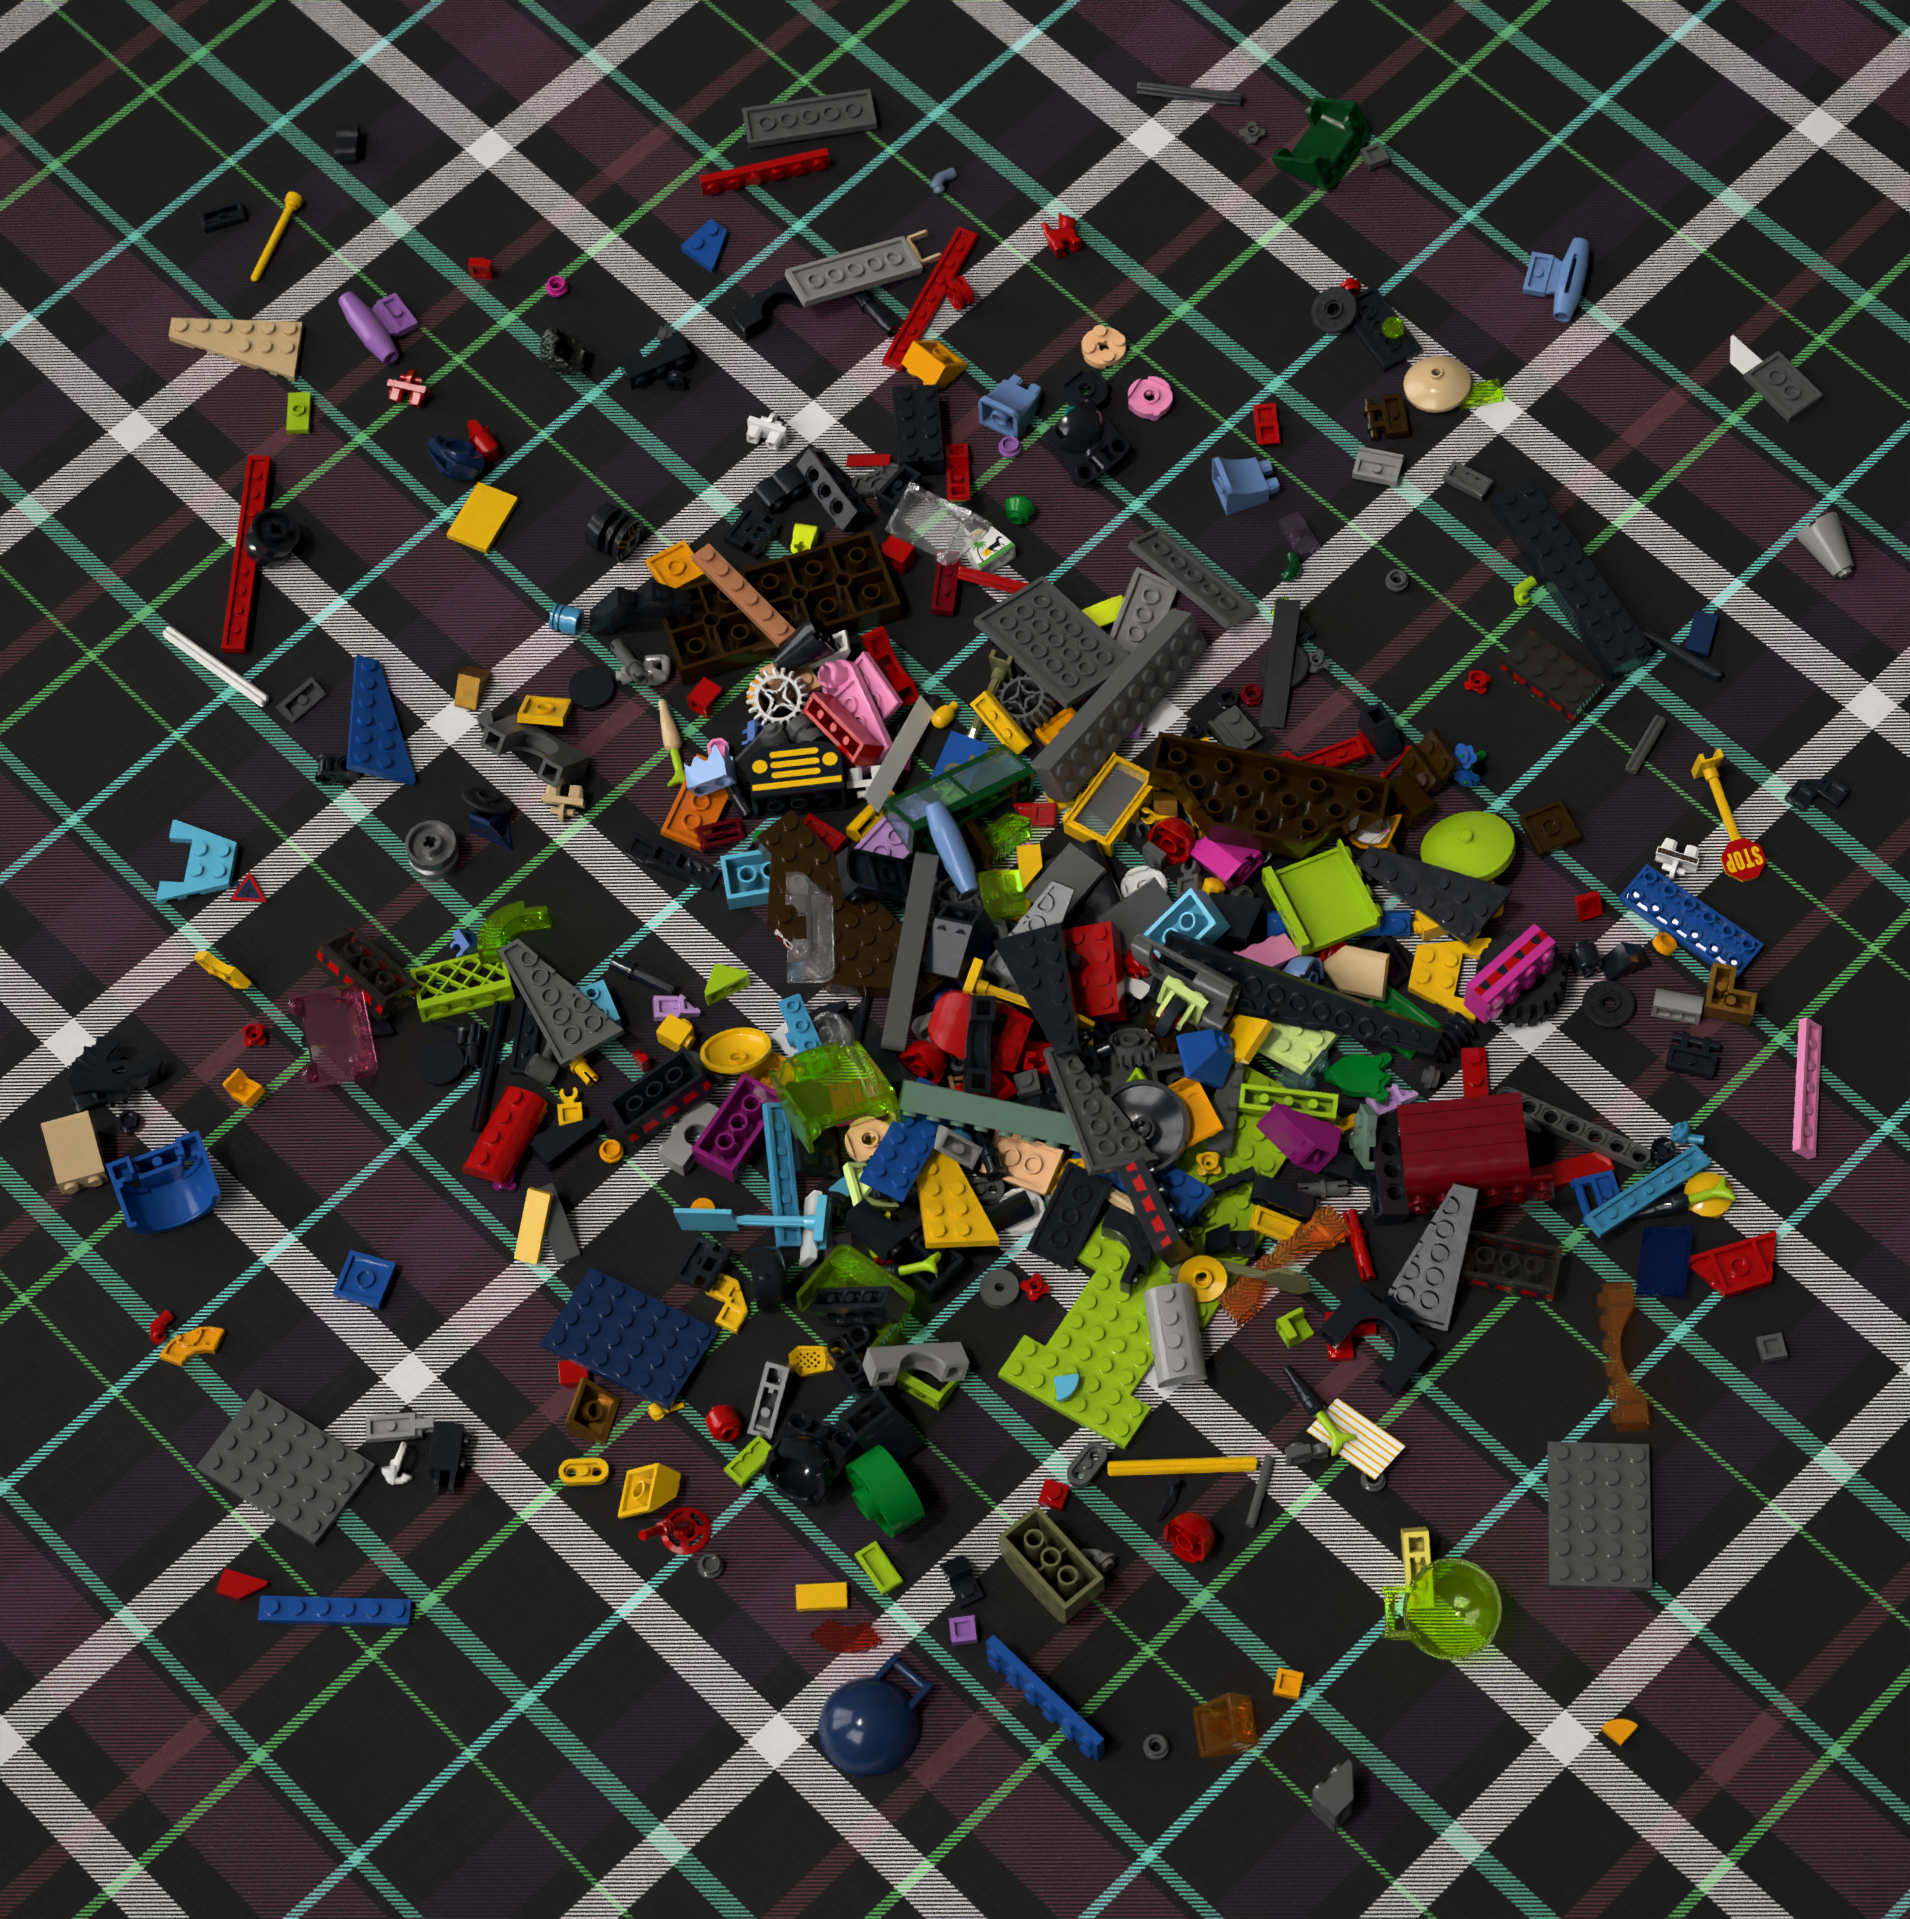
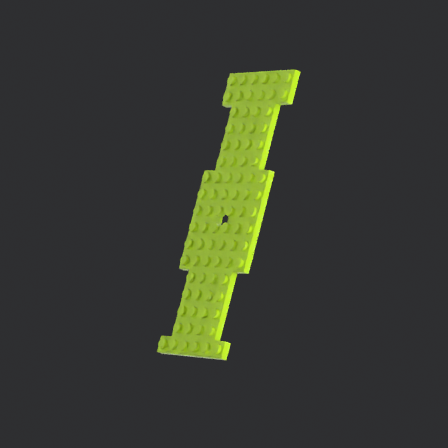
M1245 1065L1242 1084L1287 1088ZM1215 1094L1210 1100L1212 1107L1214 1106ZM1238 1112L1231 1156H1220L1218 1161L1221 1167L1220 1174L1214 1175L1211 1173L1200 1176L1197 1173L1199 1165L1196 1161V1156L1206 1152L1208 1137L1199 1141L1193 1147L1186 1148L1182 1159L1176 1162L1174 1166L1207 1186L1226 1178L1229 1173L1235 1174L1250 1168V1166L1254 1167L1257 1175H1264L1275 1179L1288 1158L1256 1127L1259 1120L1264 1116L1263 1114ZM1336 1115L1335 1124H1338L1337 1121L1341 1120V1117ZM1254 1182L1240 1187L1237 1192L1231 1191L1208 1202L1203 1208L1207 1209L1206 1215L1200 1217L1201 1219L1211 1217L1208 1226L1205 1228L1194 1226L1187 1229L1193 1232L1195 1241L1193 1246L1194 1252L1205 1255V1232L1230 1223V1230H1249L1253 1210L1256 1206L1249 1200ZM1105 1214L1077 1256L1078 1262L1096 1272L1047 1345L1044 1346L1024 1334L999 1371L998 1378L1126 1450L1151 1412V1406L1132 1396L1154 1363L1144 1293L1153 1287L1172 1284V1275L1169 1274L1170 1268L1157 1256L1151 1246V1266L1148 1276L1141 1274L1137 1287L1133 1286L1130 1294L1120 1291V1280L1130 1259V1254L1120 1242L1102 1236L1101 1225L1106 1216ZM1255 1232V1252L1266 1237ZM1252 1257L1214 1258L1247 1266ZM1204 1272L1199 1273L1197 1275V1277L1204 1278L1206 1276ZM1227 1273L1226 1287L1217 1298L1208 1302L1195 1301L1199 1330L1202 1332L1205 1330L1240 1275ZM1078 1373L1079 1383L1075 1392L1066 1401L1057 1403L1054 1377Z

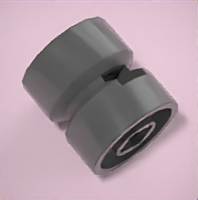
M806 714L794 717L784 729L786 736L792 743H799L805 740L827 742V736L818 727L815 728L814 722Z

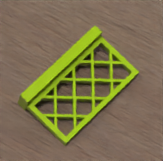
M502 947L410 969L413 986L417 990L416 999L422 1023L494 1005L495 1001L507 1002L515 1000L508 969L497 951ZM500 956V960L495 966L487 963L489 958ZM473 962L477 964L472 972L464 969L468 963ZM482 967L491 970L486 978L477 975ZM450 968L454 970L449 978L441 975L444 969ZM459 973L468 976L463 984L454 981ZM496 973L505 977L504 980L491 981ZM428 974L431 977L426 983L418 981L416 976ZM436 979L445 982L439 990L431 986ZM473 979L481 982L480 986L468 987ZM450 985L459 988L456 992L445 993ZM426 991L435 994L432 998L422 1000V996Z

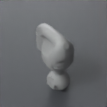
M662 654L645 656L643 669L650 677V679H647L648 683L646 686L660 685L668 680L671 669V660L668 656ZM658 664H662L661 670L657 669ZM624 666L621 667V671L616 672V680L621 681L622 685H628L634 680L632 676L630 677L625 672Z

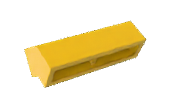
M891 790L887 798L895 795V793ZM869 803L846 828L847 836L859 843L884 816L883 809L876 815V810ZM870 818L871 821H870V822L867 824V826L859 833L858 830H859V829L863 826V824Z

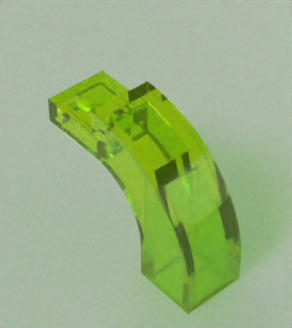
M524 901L508 904L492 913L482 924L477 937V951L480 963L503 962L497 950L504 947L513 935L521 931L551 928L548 907L534 906L525 908Z

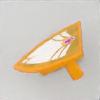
M1402 814L1384 817L1380 834L1358 829L1348 839L1354 846L1360 849H1367L1369 846L1396 853L1397 850L1392 844L1391 839L1401 820Z

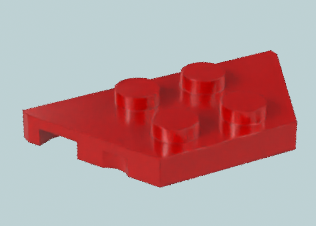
M1776 1231L1688 1256L1685 1258V1263L1723 1298L1767 1286L1772 1282L1777 1233Z

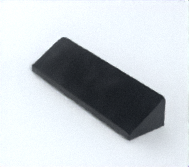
M1024 1190L984 1209L996 1233L1036 1214ZM952 1247V1248H954L957 1252H959V1251H961V1250H963V1249H965V1248H967V1247Z

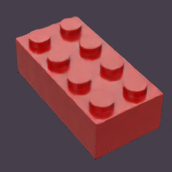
M1112 921L1065 929L1067 949L1070 946L1081 955L1080 965L1076 971L1070 972L1076 1013L1092 1021L1100 1017L1107 1020L1108 1023L1127 1020L1120 929Z

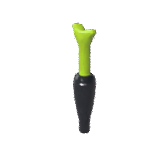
M1723 1175L1719 1183L1712 1189L1690 1195L1682 1192L1667 1196L1649 1205L1634 1215L1632 1219L1637 1220L1646 1217L1680 1213L1688 1210L1691 1204L1713 1198L1735 1201L1736 1196L1726 1187L1727 1178Z
M936 1252L922 1262L903 1266L898 1263L885 1264L857 1276L848 1277L847 1283L850 1287L864 1284L879 1285L900 1281L904 1275L922 1271L937 1274L938 1267L936 1264L941 1260V1253Z
M1291 1366L1285 1367L1283 1372L1289 1379L1303 1408L1311 1417L1317 1418L1330 1435L1332 1441L1331 1456H1335L1343 1443L1354 1440L1356 1435L1338 1431L1325 1413V1405L1322 1399L1296 1374Z

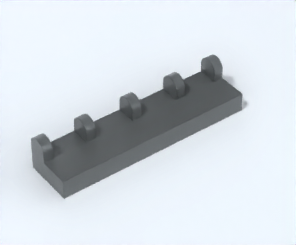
M1235 1062V1065L1231 1064L1223 1087L1221 1089L1216 1088L1213 1109L1224 1129L1216 1135L1208 1137L1206 1152H1216L1220 1156L1226 1157L1231 1156L1241 1083L1243 1082L1245 1069L1244 1063Z

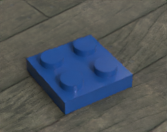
M350 1250L334 1288L333 1295L340 1299L380 1310L397 1265L388 1260Z

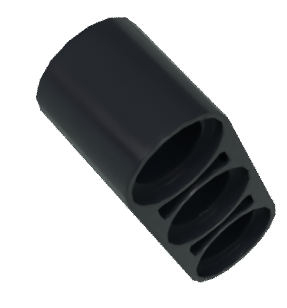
M1264 1175L1255 1177L1249 1198L1252 1204L1260 1205L1298 1220L1304 1226L1313 1225L1319 1200L1316 1197Z

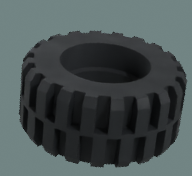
M1513 932V936L1504 934L1500 936L1499 941L1496 939L1488 944V948H1484L1480 954L1475 976L1519 938L1521 932ZM1556 945L1553 967L1545 975H1540L1544 984L1532 992L1519 993L1518 999L1513 1004H1507L1502 1008L1501 1014L1497 1017L1501 1019L1502 1024L1508 1025L1510 1022L1514 1023L1515 1027H1522V1024H1528L1529 1027L1535 1026L1538 1020L1543 1023L1549 1019V1014L1554 1015L1558 1011L1566 993L1568 967L1565 964L1563 954L1558 953Z

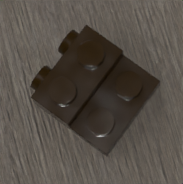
M1430 729L1418 745H1412L1400 760V763L1403 765L1402 772L1412 778L1428 796L1437 795L1461 765V762L1438 729Z

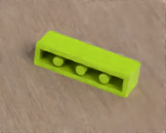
M1241 1083L1238 1112L1265 1115L1275 1103L1287 1105L1298 1112L1307 1113L1318 1120L1335 1123L1339 1094Z

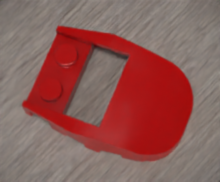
M951 990L944 993L937 1000L928 1023V1034L931 1042L938 1049L964 1062L968 993L972 992ZM996 1000V1011L1007 1014V1018L992 1060H990L991 1068L1015 1073L1029 1029L1034 1020L1032 1017L1020 1013L1015 1008Z

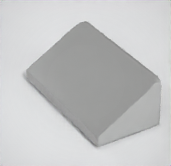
M939 1124L934 1149L973 1170L984 1148Z

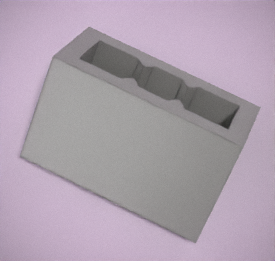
M1656 988L1651 1016L1699 1025L1704 997Z

